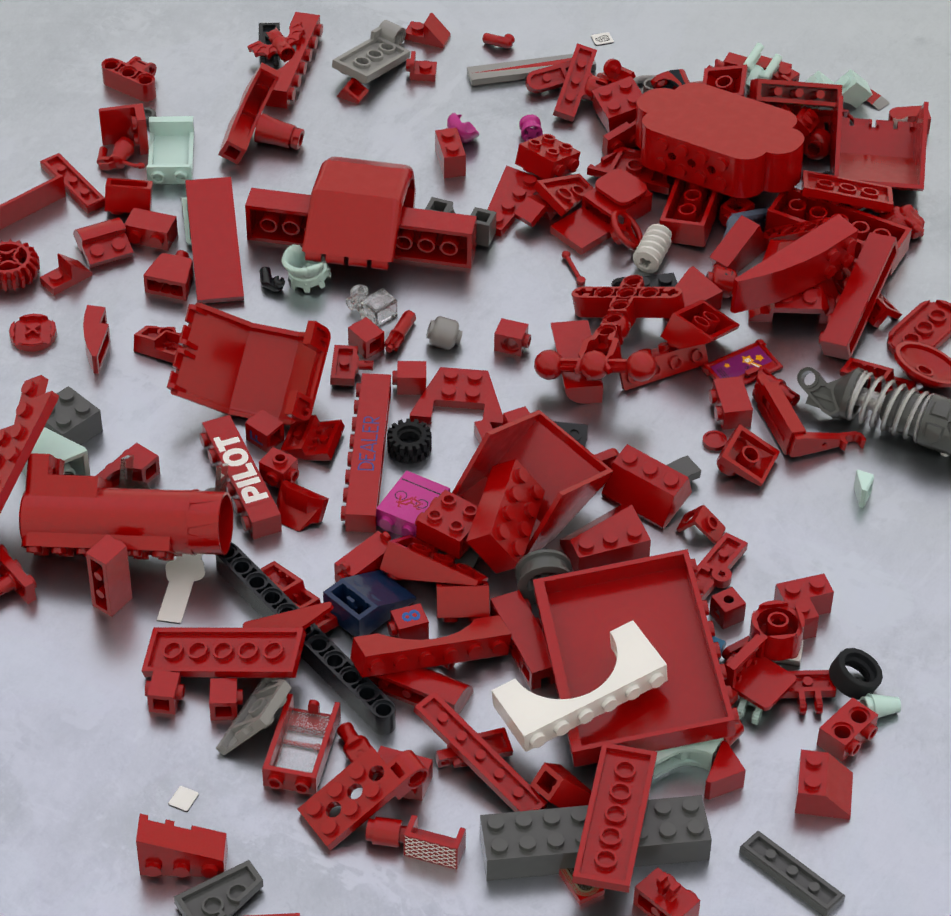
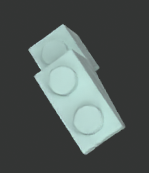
M852 69L841 76L835 83L819 70L805 81L809 83L842 85L843 102L851 104L856 109L873 95L867 81ZM806 106L808 109H809V108H811V109L819 108V107Z
M724 738L656 751L657 759L652 780L680 766H697L710 771Z

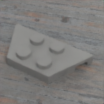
M262 678L216 749L222 755H226L260 730L269 727L275 719L274 714L286 703V696L292 687L283 679Z

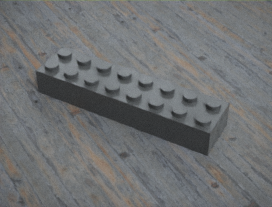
M702 795L648 800L634 867L710 859L712 838ZM588 805L480 815V842L486 881L559 874V869L574 868Z

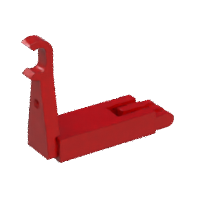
M758 374L752 396L784 455L799 457L840 447L845 451L848 442H856L860 448H864L866 438L857 431L842 433L806 432L779 383L770 382L766 375Z

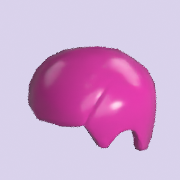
M452 113L448 116L447 128H457L462 143L471 142L479 136V132L470 122H461V114Z

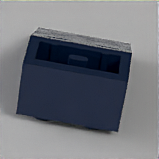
M382 570L342 578L323 591V603L331 602L334 608L330 613L335 615L338 624L354 637L369 635L391 619V610L407 607L416 600L413 594L388 577Z

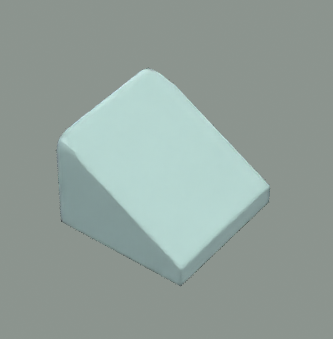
M856 470L854 481L855 494L858 505L861 508L865 507L872 493L874 474L862 470Z

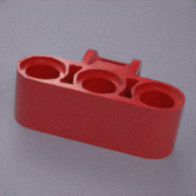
M138 56L133 57L127 63L116 58L103 60L101 64L103 83L106 86L143 102H149L156 98L154 76L157 67L154 63L144 62Z

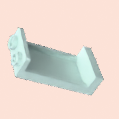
M193 116L149 117L150 137L148 165L146 166L147 181H153V185L185 184V180H193L195 135Z

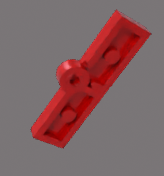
M726 532L697 565L698 574H695L696 580L701 579L704 592L701 595L702 600H705L715 587L726 588L731 584L732 572L730 569L746 552L747 542Z

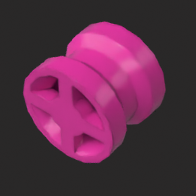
M531 114L520 119L519 128L524 141L543 135L539 117Z

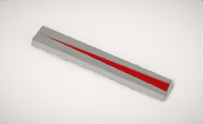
M573 54L467 67V75L471 86L523 80L534 70L570 61ZM594 60V62H593L591 71H595V70H596V62H595V60Z

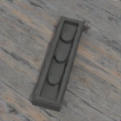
M757 831L740 846L739 852L823 916H829L844 902L845 895L760 831Z

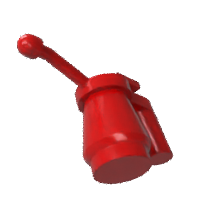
M120 137L115 142L113 153L110 156H107L108 149L101 146L99 148L97 164L100 170L123 169L125 165L144 169L145 164L142 162L134 164L127 161L134 153L135 147L134 142L127 137Z

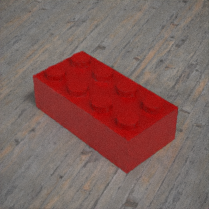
M517 459L492 466L466 540L496 574L514 569L518 561L524 556L545 494L542 486L538 484Z

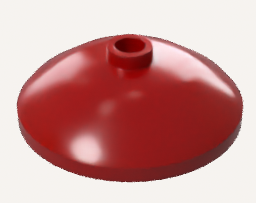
M905 341L896 346L894 350L896 363L916 384L929 388H951V358L934 347L919 342Z

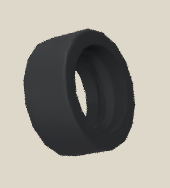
M846 648L841 651L829 668L830 679L834 686L849 698L853 697L856 700H860L862 696H866L868 693L873 694L883 679L882 669L878 662L868 653L856 648ZM846 666L859 671L866 682L853 677Z

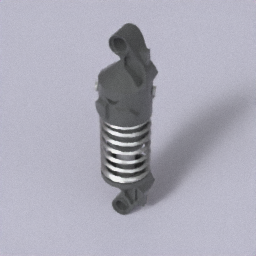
M812 367L802 368L797 374L799 385L808 394L806 404L820 408L822 412L833 419L842 418L849 421L856 416L860 409L858 422L861 424L865 421L869 410H871L870 428L876 425L880 416L881 432L885 431L887 427H891L893 436L901 433L904 440L910 436L918 445L938 451L942 456H951V398L934 393L929 394L928 391L920 394L917 387L908 390L906 383L901 384L897 388L895 380H891L886 384L884 376H880L875 380L872 372L868 373L867 370L865 371L862 368H856L843 377L829 383ZM814 373V383L806 385L804 382L806 375ZM869 377H871L870 388L867 389ZM882 380L881 392L874 391L877 384ZM893 384V390L889 391L887 395H885L889 387Z

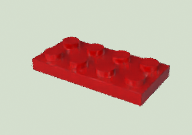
M807 170L802 172V196H805L807 199H822L835 205L843 203L856 209L864 207L878 213H892L894 203L891 186Z

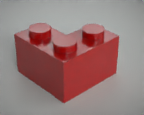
M819 574L776 584L774 600L787 602L788 607L794 610L797 607L803 613L805 618L803 640L816 637L819 615L831 613L834 591L826 575Z

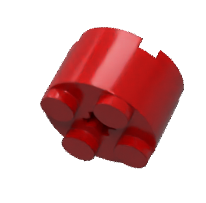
M772 600L759 605V609L752 613L749 641L756 634H759L766 638L764 657L773 661L794 659L799 655L802 647L805 625L804 615L797 607L795 610L788 607V603L784 601Z

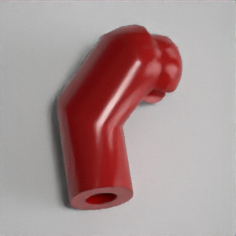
M485 33L482 37L484 43L505 49L511 48L515 42V38L511 34H506L503 37Z

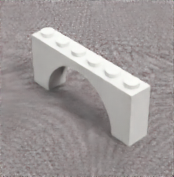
M633 620L610 631L611 649L617 659L615 668L610 677L600 687L586 695L571 699L546 698L528 691L516 679L491 690L493 707L525 752L533 748H539L545 742L557 736L565 735L569 730L581 724H586L593 718L605 712H610L618 705L628 700H634L640 694L652 688H658L668 681L666 662Z

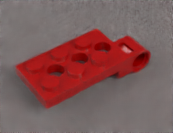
M371 746L302 804L298 811L331 851L396 796L400 800L409 791L421 786L427 780L429 770L412 750L401 752L387 764ZM384 770V775L380 780H372L373 774L376 771ZM355 789H363L360 797L351 799V794ZM341 806L340 813L335 817H330L332 808Z

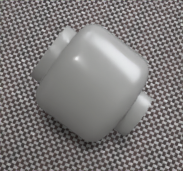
M438 316L435 321H430L426 338L429 339L432 346L451 350L454 344L459 345L463 331L459 330V323L456 320Z

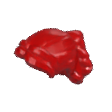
M911 204L901 207L893 206L892 213L885 212L877 215V217L912 228V239L924 235L925 221Z

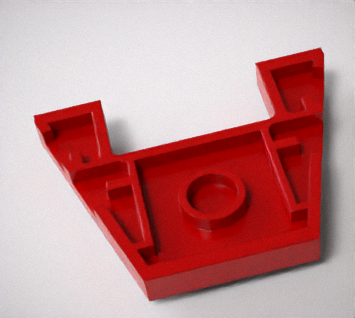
M440 367L410 412V422H414L417 419L419 423L431 424L433 410L436 406L484 410L483 420L488 419L493 429L503 425V414L489 372L486 370Z

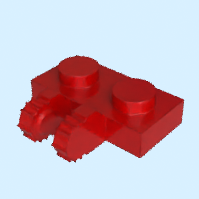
M829 670L789 671L796 676V683L782 698H797L799 715L806 714L807 703L805 698H814L815 714H822V698L835 697L836 687L830 679Z

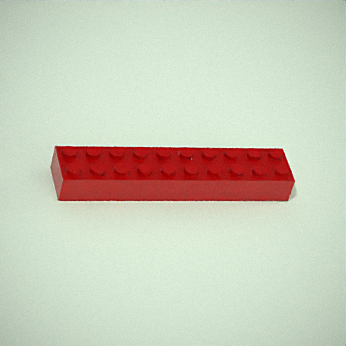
M251 188L245 204L247 240L283 245L297 244L302 247L311 195ZM402 207L394 259L471 269L476 253L477 216Z

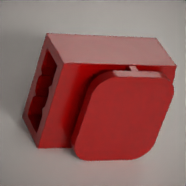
M614 169L597 179L595 188L582 195V206L612 226L611 215L615 210L627 212L635 221L650 212L652 209L653 193L647 189V185L626 170ZM618 216V223L624 224V218Z

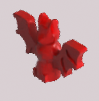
M299 21L290 25V32L287 37H284L277 27L270 32H266L272 44L267 45L261 41L254 42L247 46L249 52H253L256 58L258 56H266L268 59L272 55L278 54L281 60L287 62L295 53L292 46L295 44L300 45L301 36L306 34L302 22Z

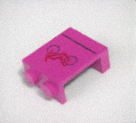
M406 470L376 508L377 526L402 537L410 534L416 537L417 526H415L417 516L421 512H425L430 506L431 501L435 497H439L444 490L450 492V488Z

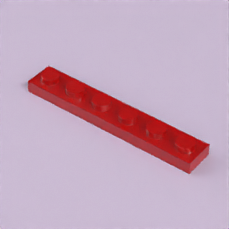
M435 691L414 706V712L514 812L547 808L548 802Z

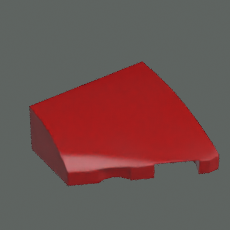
M145 326L134 334V352L173 363L177 348H182L178 344L181 333H176V327Z

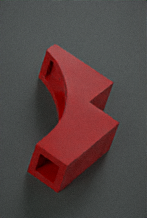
M264 63L260 64L244 90L239 107L228 124L218 153L219 156L237 165L239 164L248 149L259 117L280 78V71Z

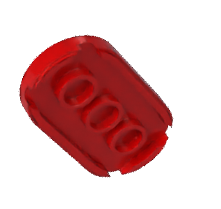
M928 300L920 303L890 330L887 339L888 350L894 355L896 346L905 341L923 343L936 349L941 347L951 337V303L944 300H936V302Z

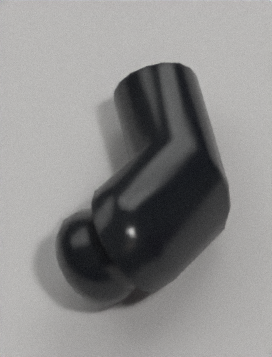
M262 267L259 270L263 287L274 292H279L283 289L285 285L283 277L280 280L279 276L272 278L269 267Z

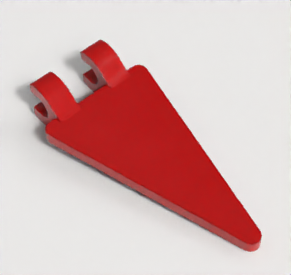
M325 602L246 621L243 623V628H304L305 630L333 610L334 606L331 602Z

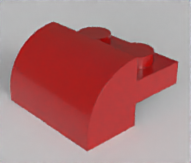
M119 217L75 229L73 232L81 254H84L89 269L132 257L134 253L125 233L126 227Z

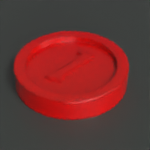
M712 430L703 435L702 443L708 450L720 451L725 446L727 437L720 431Z

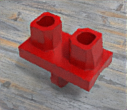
M614 58L605 62L603 73L597 74L598 77L606 79L608 84L630 76L633 79L636 77L633 71L622 67L621 63Z

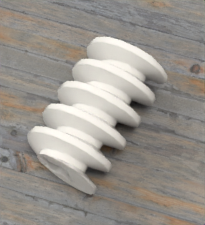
M652 224L647 228L633 254L634 264L641 271L654 273L659 269L665 254L671 246L672 232L669 228L661 224Z

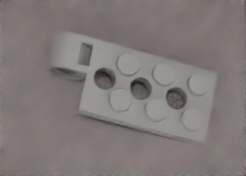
M384 20L378 28L371 31L370 39L333 59L332 68L357 79L361 83H369L410 58L411 51L400 46L405 39L406 29L388 20Z

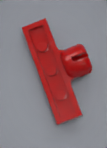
M577 43L553 112L554 116L573 122L580 101L586 99L593 102L591 90L608 85L606 79L591 73L597 53L596 49Z

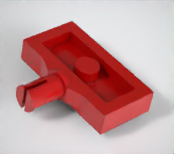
M334 345L330 385L354 386L355 377L359 370L373 371V360H359L358 346Z

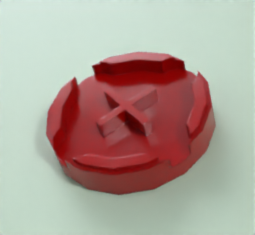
M33 313L19 317V321L16 323L14 321L9 328L11 343L17 349L36 352L50 347L55 342L57 329L53 320H49L43 314Z

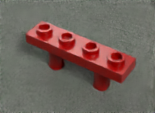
M0 544V575L2 576L0 578V596L14 590L27 604L37 600L35 593L37 584L32 575H27L17 559L13 560L5 546Z

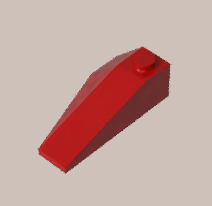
M411 534L388 541L380 566V570L387 572V576L395 580L405 579L477 586L486 583L489 578L466 564L454 563L455 557L450 554L437 553L438 548Z

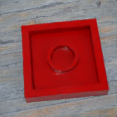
M582 206L551 225L550 233L577 253L583 255L611 237L610 230L613 227Z

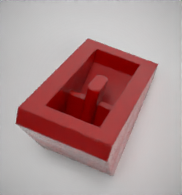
M721 742L706 780L705 799L710 800L744 787L746 770L728 742Z

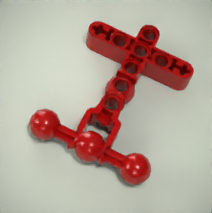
M640 275L625 277L619 287L584 286L576 288L571 293L576 316L603 318L601 324L591 337L583 340L578 353L579 358H562L554 350H544L536 356L534 361V369L537 375L546 380L556 379L562 372H575L576 375L582 374L587 379L593 381L602 380L611 373H628L636 381H647L656 372L657 362L654 356L646 351H637L630 355L628 359H622L621 345L624 343L623 340L628 336L637 318H670L674 312L684 308L682 289L679 287H645L643 277Z

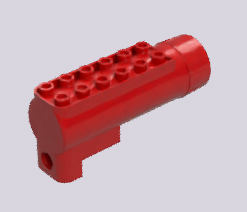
M31 453L27 460L26 487L19 509L21 547L26 548L27 553H34L37 556H49L51 552L63 557H74V553L86 557V552L106 534L116 540H121L127 546L128 556L140 560H149V555H152V557L158 558V560L173 561L174 556H182V554L226 555L229 551L233 533V505L228 492L199 491L198 489L112 488V482L99 476L64 475L65 461L57 459L51 454Z

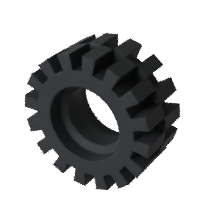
M410 418L406 419V422H403L402 419L398 420V425L394 422L392 428L389 427L387 433L388 453H390L392 458L396 457L398 462L404 459L406 464H408L409 460H412V463H417V459L423 461L424 456L428 457L429 451L431 452L432 434L429 426L426 427L424 422L419 424L417 419L414 422H410ZM413 439L416 440V442L406 443L403 442V440Z

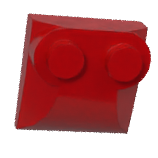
M739 424L718 456L717 467L725 475L733 476L737 474L761 487L780 451Z

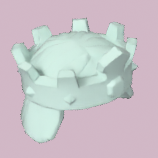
M290 245L284 251L281 261L284 268L288 271V280L291 282V288L293 290L297 289V287L303 288L304 293H310V288L319 286L321 289L324 288L325 279L331 278V268L325 262L326 258L322 256L321 262L305 260V252L302 251L300 245Z

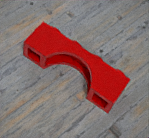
M136 442L96 476L112 482V488L129 485L144 487L160 474L159 456Z

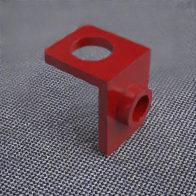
M703 504L686 513L676 530L681 532L695 525L713 544H716L722 537L726 527Z

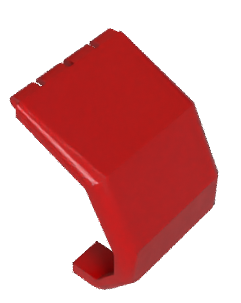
M335 156L325 160L320 167L311 192L302 251L305 252V260L321 262L322 254H326V263L344 265L346 257H349L348 266L367 268L368 260H372V269L388 270L389 262L394 261L402 206L415 207L416 186L413 169L403 164Z
M203 303L189 304L185 317V322L189 324L188 326L183 325L178 343L182 348H177L172 365L176 372L171 371L167 388L171 390L172 395L227 415L246 419L254 416L260 410H264L287 426H299L311 417L331 340V334L327 327L317 321L308 320L306 331L297 332L252 323Z

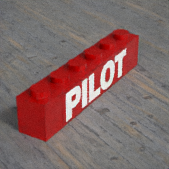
M227 415L202 422L203 433L199 434L203 448L207 447L211 464L215 463L217 476L220 481H224L225 492H228L232 497L236 514L241 515L243 529L249 531L253 540L282 532L281 513L231 416Z

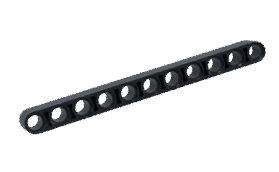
M231 542L226 555H215L218 573L262 618L300 609L234 543ZM315 623L306 628V637L301 657L376 733L385 735L393 732L396 727L395 704L368 677H361L351 659Z

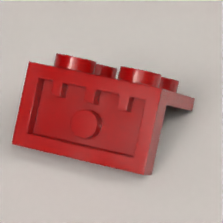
M143 103L99 109L101 136L104 146L115 144L120 137H127L134 142L135 147L139 146L141 155L149 154Z

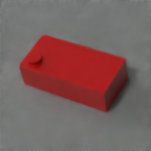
M676 178L659 220L661 225L666 226L672 232L671 243L705 247L724 194Z

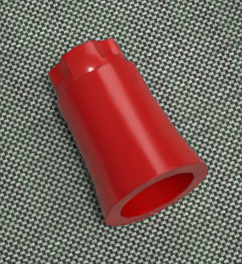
M262 113L256 125L254 141L255 143H265L298 150L303 143L305 131L304 129L297 128L296 125L280 121Z

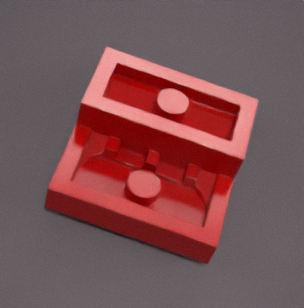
M311 415L301 425L290 427L281 451L303 460H331L345 426L342 420L320 422L316 415Z

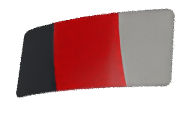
M871 90L873 95L866 100L878 110L889 104L884 97Z

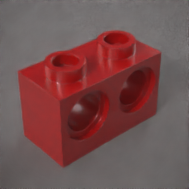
M852 697L819 728L817 746L843 762L850 755L854 756L866 740L870 741L878 731L876 726L878 714Z

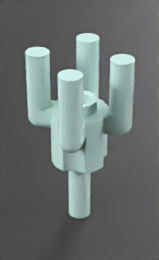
M761 43L755 45L743 64L748 66L744 97L750 94V82L752 79H772L773 74L777 72L780 67L779 64L783 59L781 55L775 54L765 70L761 66L756 65L761 57L760 53L764 49Z

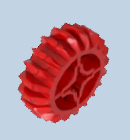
M11 239L8 242L1 240L0 290L3 289L7 292L13 289L16 292L17 288L24 289L26 284L32 285V280L37 279L40 270L39 256L34 247H29L28 243L22 244L20 240L12 242Z

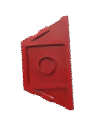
M620 146L613 153L602 157L601 163L596 166L590 164L587 167V175L599 178L614 169H624L644 182L650 191L668 195L670 190L667 175L645 167L641 163V151Z

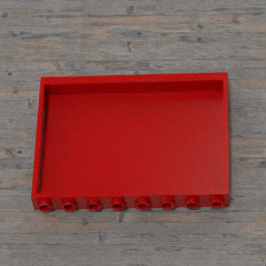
M688 549L533 579L535 598L559 699H571L586 695L600 687L610 677L617 661L611 649L610 631L632 620L667 664L668 681L664 682L660 687L652 688L640 694L636 699L628 700L618 705L614 710L605 712L593 718L590 722L581 724L567 732L574 767L598 763L602 742L659 751L736 735L735 724L740 723L736 707L732 708L730 704L733 701L732 689L730 685L725 686L724 680L727 679L725 664H719L718 658H721L720 646L718 642H713L712 639L715 636L713 621H707L706 616L709 615L707 600L701 599V595L704 594L701 579L696 580L695 574H698L695 558L690 559Z

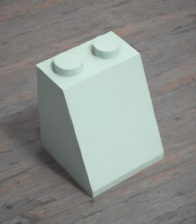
M44 427L31 453L51 454L57 459L64 460V475L90 476L87 449ZM27 462L22 470L25 475L27 473Z

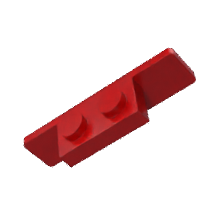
M663 342L654 349L645 348L638 350L646 351L654 356L657 362L656 372L649 380L642 382L634 380L628 373H619L623 390H629L700 367L702 364L709 362L706 346L702 344L684 349H676L669 346L667 342Z

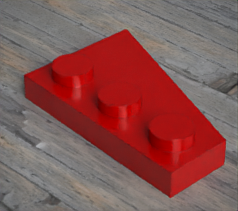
M580 173L537 180L533 186L539 193V196L561 217L582 201L583 194L593 189Z

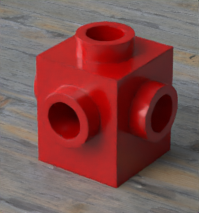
M272 447L259 461V472L264 482L279 489L281 482L284 480L295 483L299 476L298 458Z

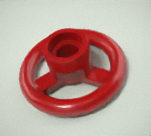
M615 210L611 215L613 229L610 230L613 241L618 245L624 244L628 248L636 250L643 237L639 225L627 212ZM618 216L624 218V224L618 223Z

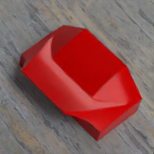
M288 480L282 481L276 502L277 508L281 513V524L300 532L310 524L322 522L329 498Z

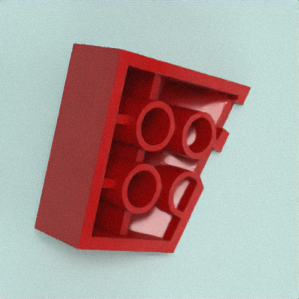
M621 504L560 539V545L565 555L570 559L573 570L579 571L650 557L651 539L633 505Z

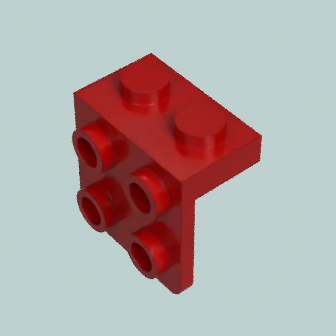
M756 634L750 641L747 640L743 643L740 651L734 657L730 656L725 662L727 679L724 682L726 686L730 685L733 690L737 691L738 695L760 709L768 711L795 685L797 678L791 672L764 657L766 638Z

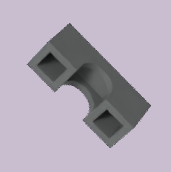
M431 197L425 210L455 213L452 201ZM475 207L471 215L477 216L476 244L489 247L496 234V212Z

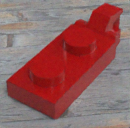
M504 727L478 733L502 758L513 755V748ZM448 745L446 749L436 751L435 760L438 768L451 765L454 768L468 766Z

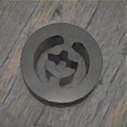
M552 549L536 550L523 556L516 564L515 576L518 581L517 589L520 590L524 599H528L532 604H537L533 579L572 572L570 559L564 553Z

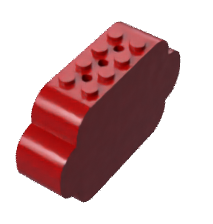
M702 83L684 84L675 90L669 88L651 89L637 99L635 143L641 149V163L651 170L735 198H751L759 195L762 191L772 193L786 192L793 189L801 180L804 136L800 131L796 130L797 118L790 111Z

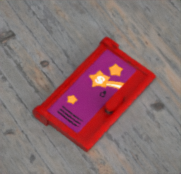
M758 339L753 344L712 362L702 364L701 368L712 379L742 376L744 385L756 381V375L760 370L767 369L772 374L783 369V366L766 348L767 344L762 339Z

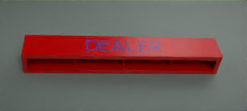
M362 373L361 383L356 384V397H359V400H354V414H357V417H352V432H355V434H350L349 447L353 449V452H348L347 466L351 467V469H346L345 484L349 486L343 489V503H346V506H341V521H345V530L348 532L376 533V508L379 506L391 399V375Z

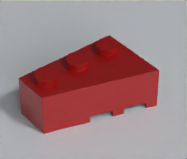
M140 813L136 837L140 875L151 877L176 876L180 878L205 877L211 879L226 871L228 854L227 833L193 825L191 830L174 826L175 821L167 819L165 824L148 820V815Z

